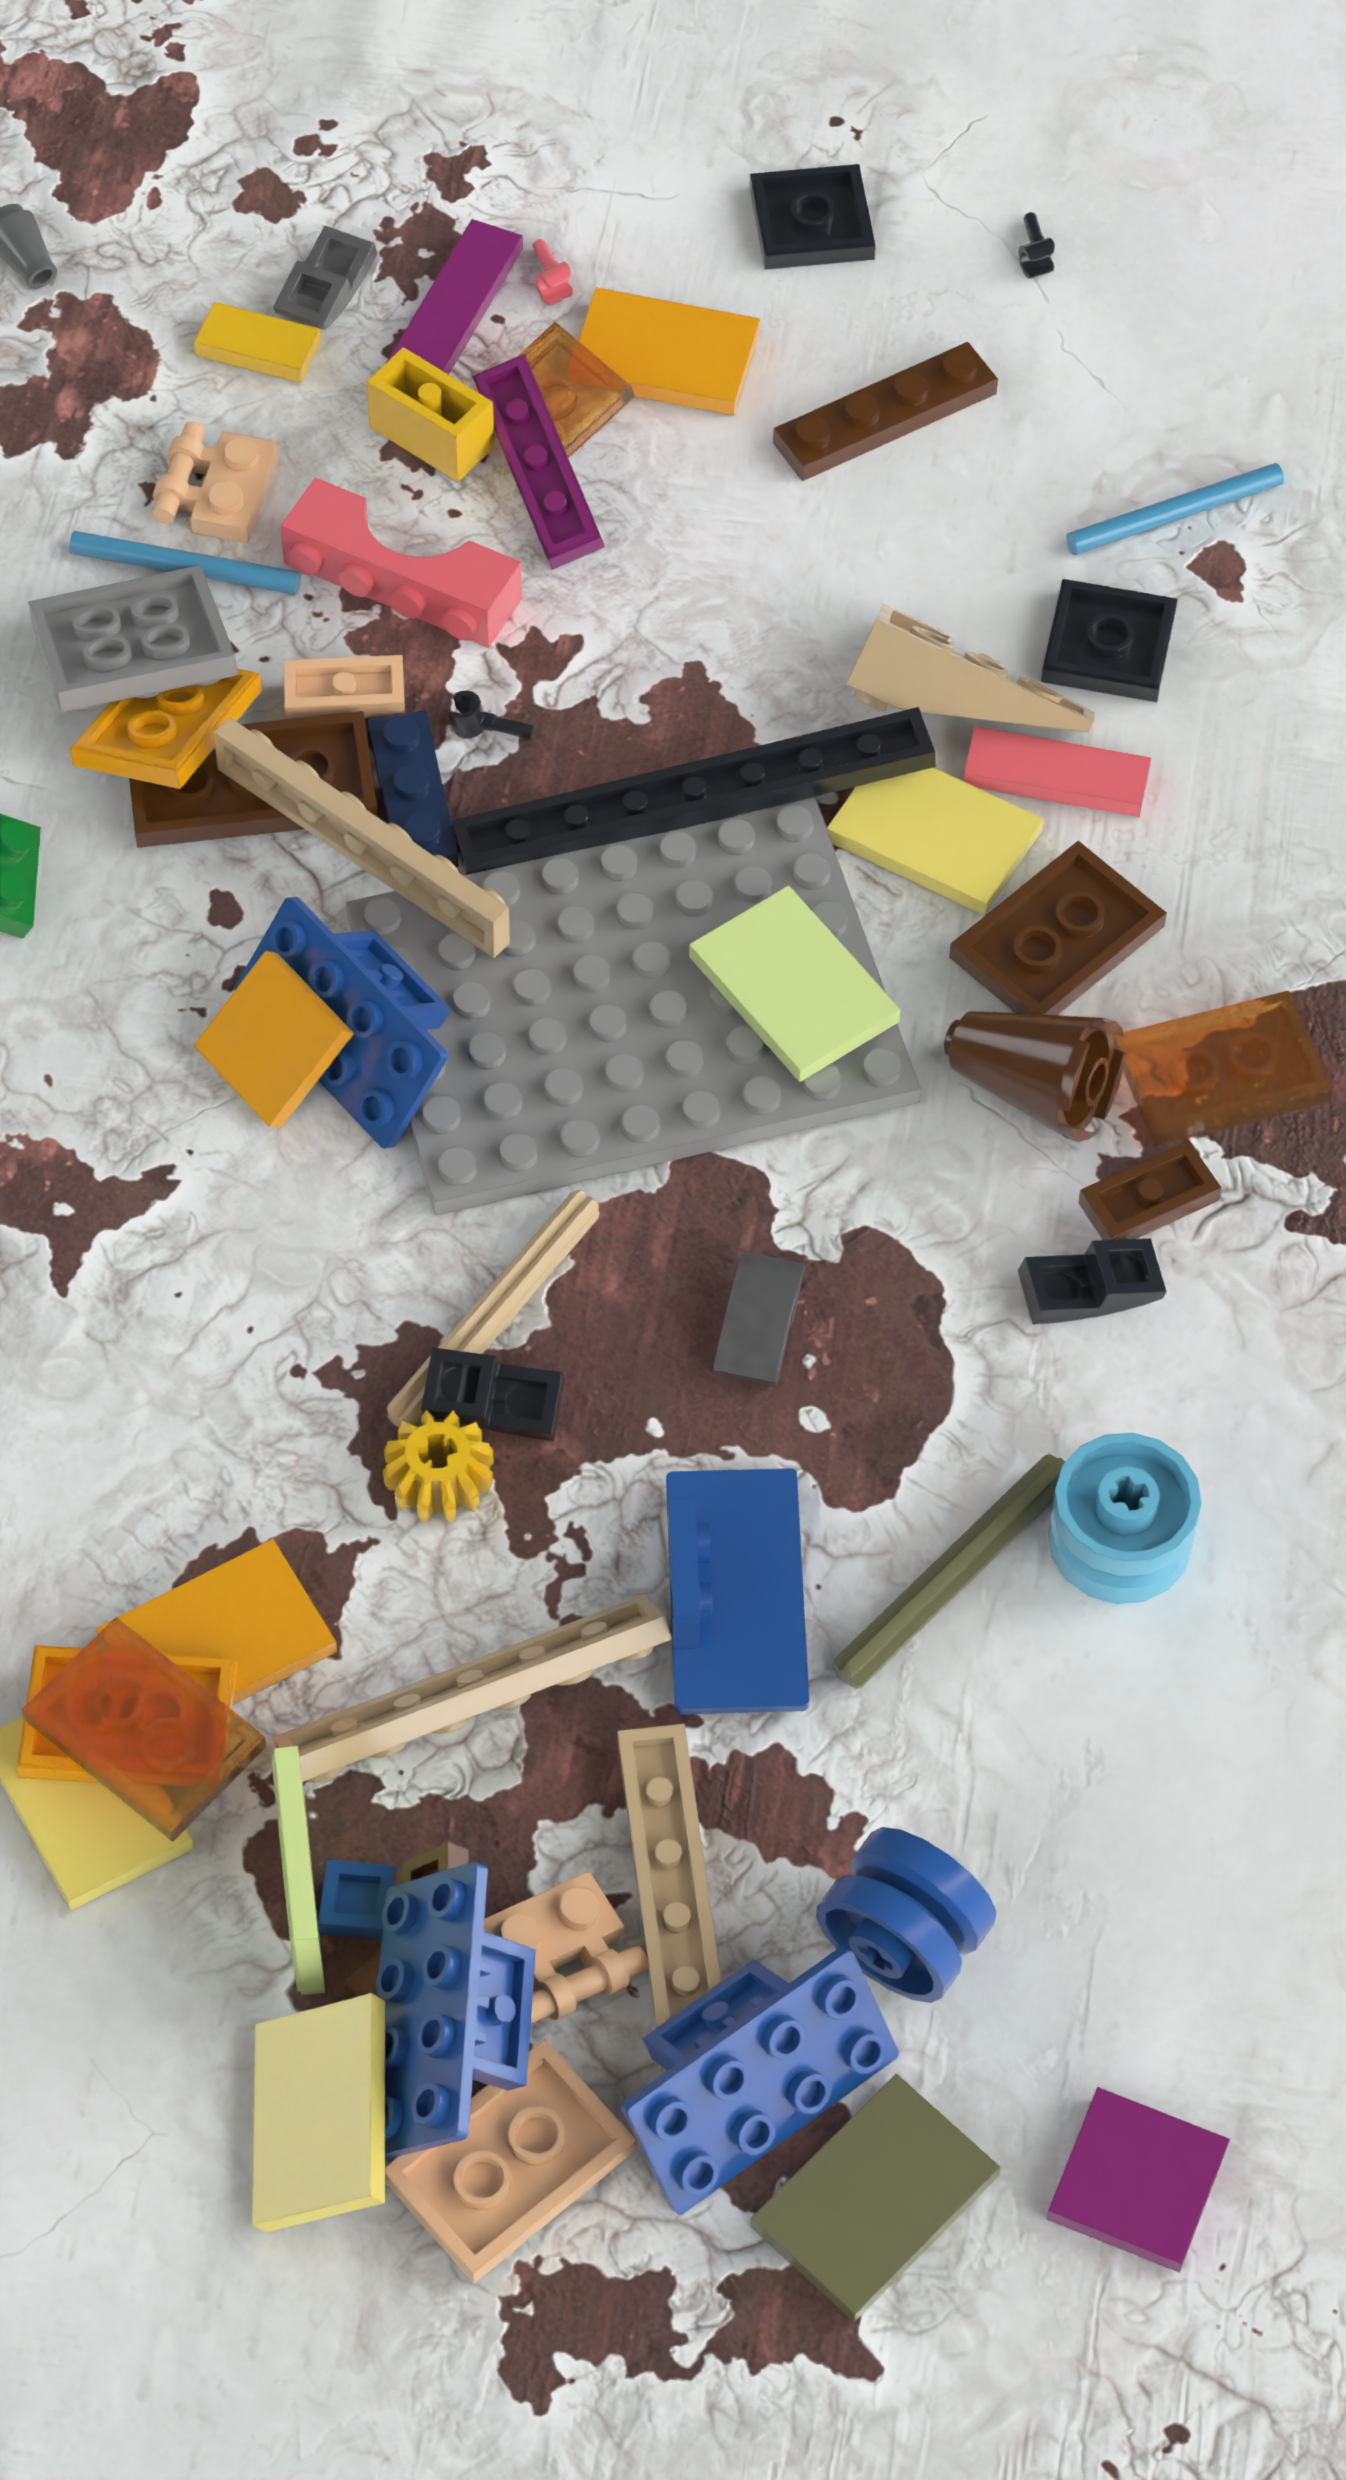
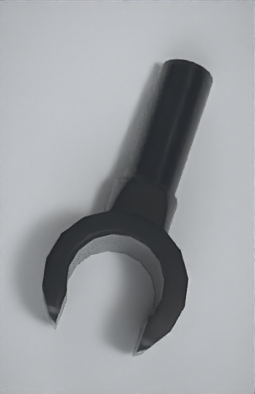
M1029 212L1025 214L1023 219L1030 243L1020 246L1018 255L1022 271L1030 279L1054 271V263L1050 256L1054 253L1055 244L1051 238H1044L1037 215Z
M464 690L454 694V703L460 713L450 711L448 716L452 729L459 737L468 739L478 736L484 730L492 732L494 730L531 739L534 725L484 712L479 696L472 691Z

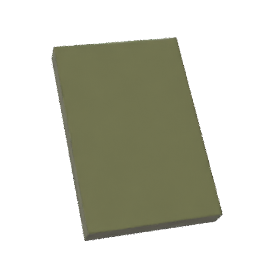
M896 2073L751 2217L750 2227L855 2323L999 2176L1000 2166Z

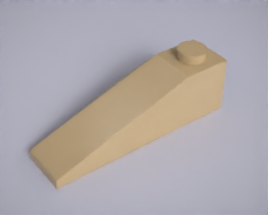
M886 604L882 605L846 683L857 689L854 694L857 700L881 711H886L888 705L900 710L919 707L920 712L1088 733L1094 722L1095 712L1032 679L1019 677L1017 683L1006 679L1009 671L1001 666L999 661L984 653L976 654L966 651L964 656L953 651L955 645L951 643L953 640L952 636Z

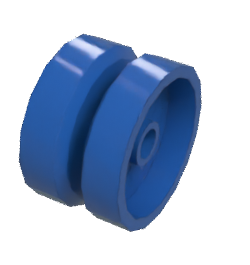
M881 1827L869 1834L853 1856L851 1861L852 1875L847 1874L836 1879L819 1902L816 1910V1919L824 1935L836 1949L844 1946L855 1954L863 1974L888 1990L906 1998L932 2003L942 1999L961 1972L962 1958L960 1954L966 1955L976 1951L994 1926L997 1911L989 1894L976 1878L949 1854L925 1839L901 1829Z

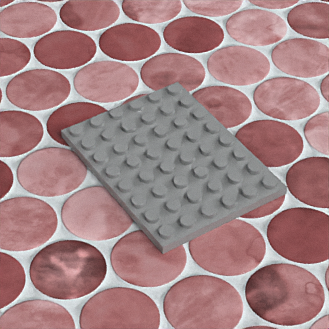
M815 797L688 828L464 875V877L480 888L488 887L494 890L509 907L510 944L495 958L483 952L396 891L346 902L347 918L351 931L375 930L451 1008L440 1028L427 1030L448 1052V1059L409 1123L436 1216L920 1103L921 1088L898 1024H895L799 1083L689 957V944L783 888L790 886L886 993Z

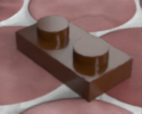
M1188 1140L1080 1189L1078 1204L1102 1240L1137 1239L1218 1202L1222 1187Z

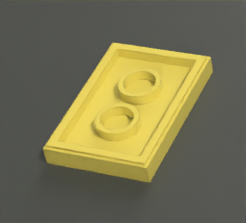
M930 768L856 786L827 827V831L833 845L985 916L1041 834L1044 818L943 771Z
M24 1716L0 1727V1783L70 1911L194 1849L192 1839L163 1787L19 1778L17 1761Z
M369 1993L255 2024L252 2226L262 2231L270 2232L384 2204L385 2001Z

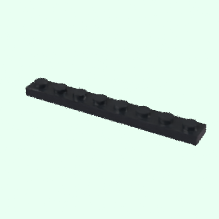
M916 707L452 820L463 866L466 875L544 857L688 828L936 767V754L920 709Z

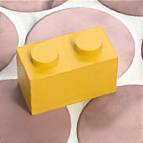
M406 348L400 349L366 381L369 427L456 482H459L494 448L493 402Z

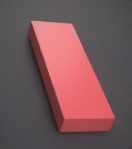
M974 726L963 781L979 789L1140 817L1151 757Z

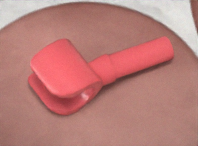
M537 239L534 241L532 247L544 268L543 272L535 276L536 288L543 301L548 305H553L573 295V288L568 283L571 277V270L566 262L558 264L545 240Z

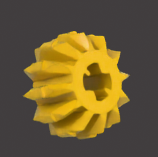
M425 1410L421 1417L422 1426L416 1427L402 1421L398 1428V1440L387 1441L384 1449V1458L387 1463L386 1468L383 1469L384 1484L388 1487V1490L395 1491V1503L399 1506L400 1511L417 1506V1515L423 1523L428 1520L433 1511H442L443 1517L451 1524L456 1517L455 1507L461 1506L475 1512L479 1505V1493L489 1492L492 1487L493 1474L490 1467L494 1463L493 1450L489 1443L482 1442V1431L476 1422L460 1428L459 1417L454 1410L443 1422H434V1417ZM436 1465H444L442 1468H433Z

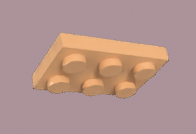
M544 2039L529 2051L527 2086L507 2091L487 2085L471 2098L469 2133L465 2140L397 2157L385 2167V2183L474 2284L637 2151V2140L549 2042Z

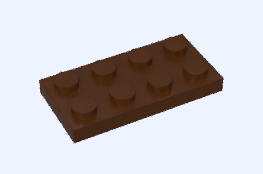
M364 711L241 724L248 730L254 729L263 733L276 749L295 762L300 760L307 763L316 771L320 779L341 793H351L361 801L367 811L378 817ZM215 748L181 789L129 778L137 848L304 830L303 827L218 770Z

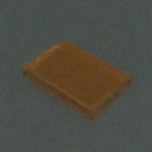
M1289 990L1124 1032V1037L1114 1034V1049L1125 1052L1123 1072L1154 1146L1330 1102L1333 1088Z
M117 1617L21 1709L23 1719L172 1842L267 1747L264 1735Z

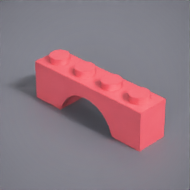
M316 477L280 525L284 563L292 566L296 571L307 576L314 575L341 586L354 596L367 597L394 608L399 614L407 618H418L442 628L450 635L461 640H471L489 648L522 600L521 561L472 541H467L450 552L430 557H414L394 552L378 542L369 531L365 497Z

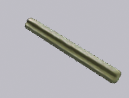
M1051 1454L1044 1455L834 1658L833 1668L841 1681L855 1689L863 1687L1053 1502L1057 1481L1065 1461Z

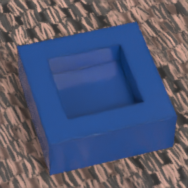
M327 1860L318 1920L319 1934L382 1940V1911L385 1905L386 1891L388 1888L396 1885V1866Z

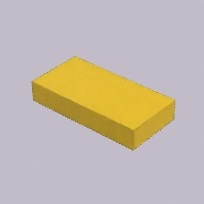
M213 302L194 341L195 356L302 383L320 346L321 334L319 328Z

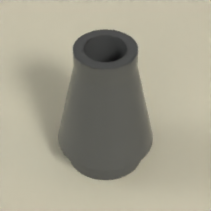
M8 204L1 207L0 258L24 279L29 288L39 289L49 284L55 278L57 268L51 261L34 214L31 211L24 210L19 204Z

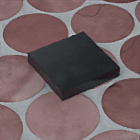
M859 164L750 174L749 188L765 270L875 260L876 245Z
M1062 579L1043 663L1041 682L1157 702L1178 599Z

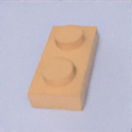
M403 655L284 660L286 719L364 711L365 719L404 714Z

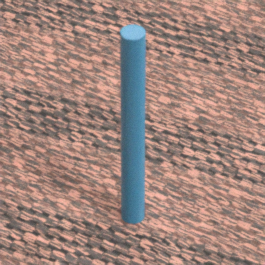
M1273 463L1069 532L1066 536L1067 544L1071 553L1077 555L1283 485L1284 475L1280 465Z
M73 531L69 544L70 554L168 572L201 565L206 579L293 595L298 594L301 583V572L85 532Z

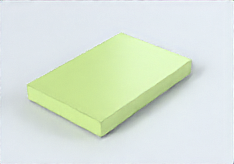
M790 886L783 888L689 944V957L799 1083L900 1022L901 1009Z
M298 1746L274 1748V1753H271L289 1937L297 1992L301 1991V1996L325 1993Z

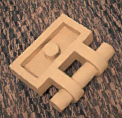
M196 422L186 423L181 435L176 436L172 440L167 455L170 462L169 468L165 475L158 478L153 491V498L156 503L152 511V517L159 523L171 524L175 519L177 511L192 514L190 518L192 533L248 544L279 458L278 441L222 431L217 447H206L202 444L206 435L205 428ZM192 472L206 475L202 487L188 484Z
M590 1871L484 1919V1932L536 1949L531 2024L546 2017H550L552 2020L561 2019L575 2012L578 2002L599 1992L610 1996L627 1988L629 1978L648 1970L647 1956L639 1945H634L619 1953L608 1948V1944L620 1939L625 1926ZM578 1958L585 1967L567 1977L557 1974L554 1970Z

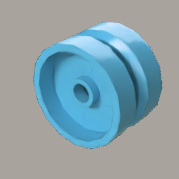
M1133 1432L1105 1434L1078 1447L1062 1465L1055 1488L1053 1511L1048 1530L1052 1559L1069 1583L1089 1597L1114 1604L1145 1602L1168 1591L1186 1571L1202 1505L1198 1478L1185 1458L1161 1440Z

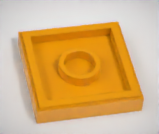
M265 951L193 1046L269 1127L282 1128L354 1033L278 953Z

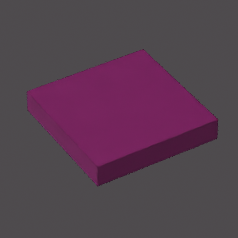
M1097 2087L1048 2209L1046 2220L1180 2273L1230 2139Z

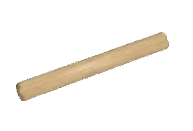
M581 1190L571 1192L437 1348L483 1354L597 1221L600 1214L598 1202ZM430 1357L387 1406L388 1419L397 1427H400L402 1421L416 1427L421 1426V1417L424 1414L421 1411Z

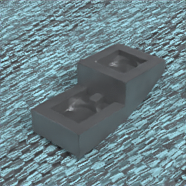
M324 225L306 262L296 261L273 306L275 313L326 330L343 312L369 272L378 255L375 243Z
M742 1251L714 1361L713 1372L715 1374L773 1386L778 1385L789 1330L793 1326L805 1264Z

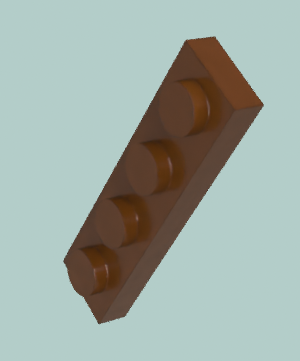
M965 342L773 428V444L798 477L805 481L996 395L998 378L971 344Z

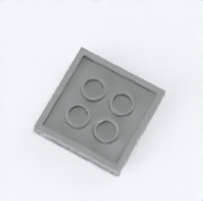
M201 565L28 601L32 624L61 713L72 710L90 711L99 708L105 703L133 697L151 698L162 691L189 685L207 686L218 682L222 678L238 675L235 653Z

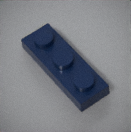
M426 710L367 719L368 735L387 823L400 826L414 843L433 856L441 855L447 858L456 868L459 867L458 851Z

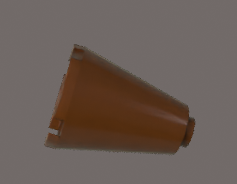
M968 1011L960 1020L956 1019L951 1023L944 1040V1052L949 1056V1063L954 1071L1063 1137L1077 1142L1089 1140L1095 1134L1085 1130L1093 1117L1105 1120L1119 1089L1125 1062V1052L1114 1049V1034L1124 1037L1123 1028L1116 1021L1099 1017Z

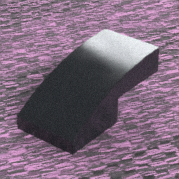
M1151 1238L1094 1240L1090 1243L1085 1254L1025 1257L1018 1269L1033 1325L1075 1321L1117 1313L1161 1300L1167 1292Z
M432 1347L421 1411L424 1413L427 1410L432 1416L445 1419L454 1410L459 1417L460 1424L469 1425L476 1422L481 1429L554 1441L565 1378L563 1372L499 1364L497 1357L493 1355Z

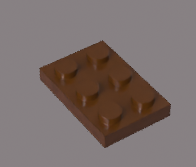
M1078 840L950 944L949 958L1014 1013L1058 1015L1164 928L1167 912Z

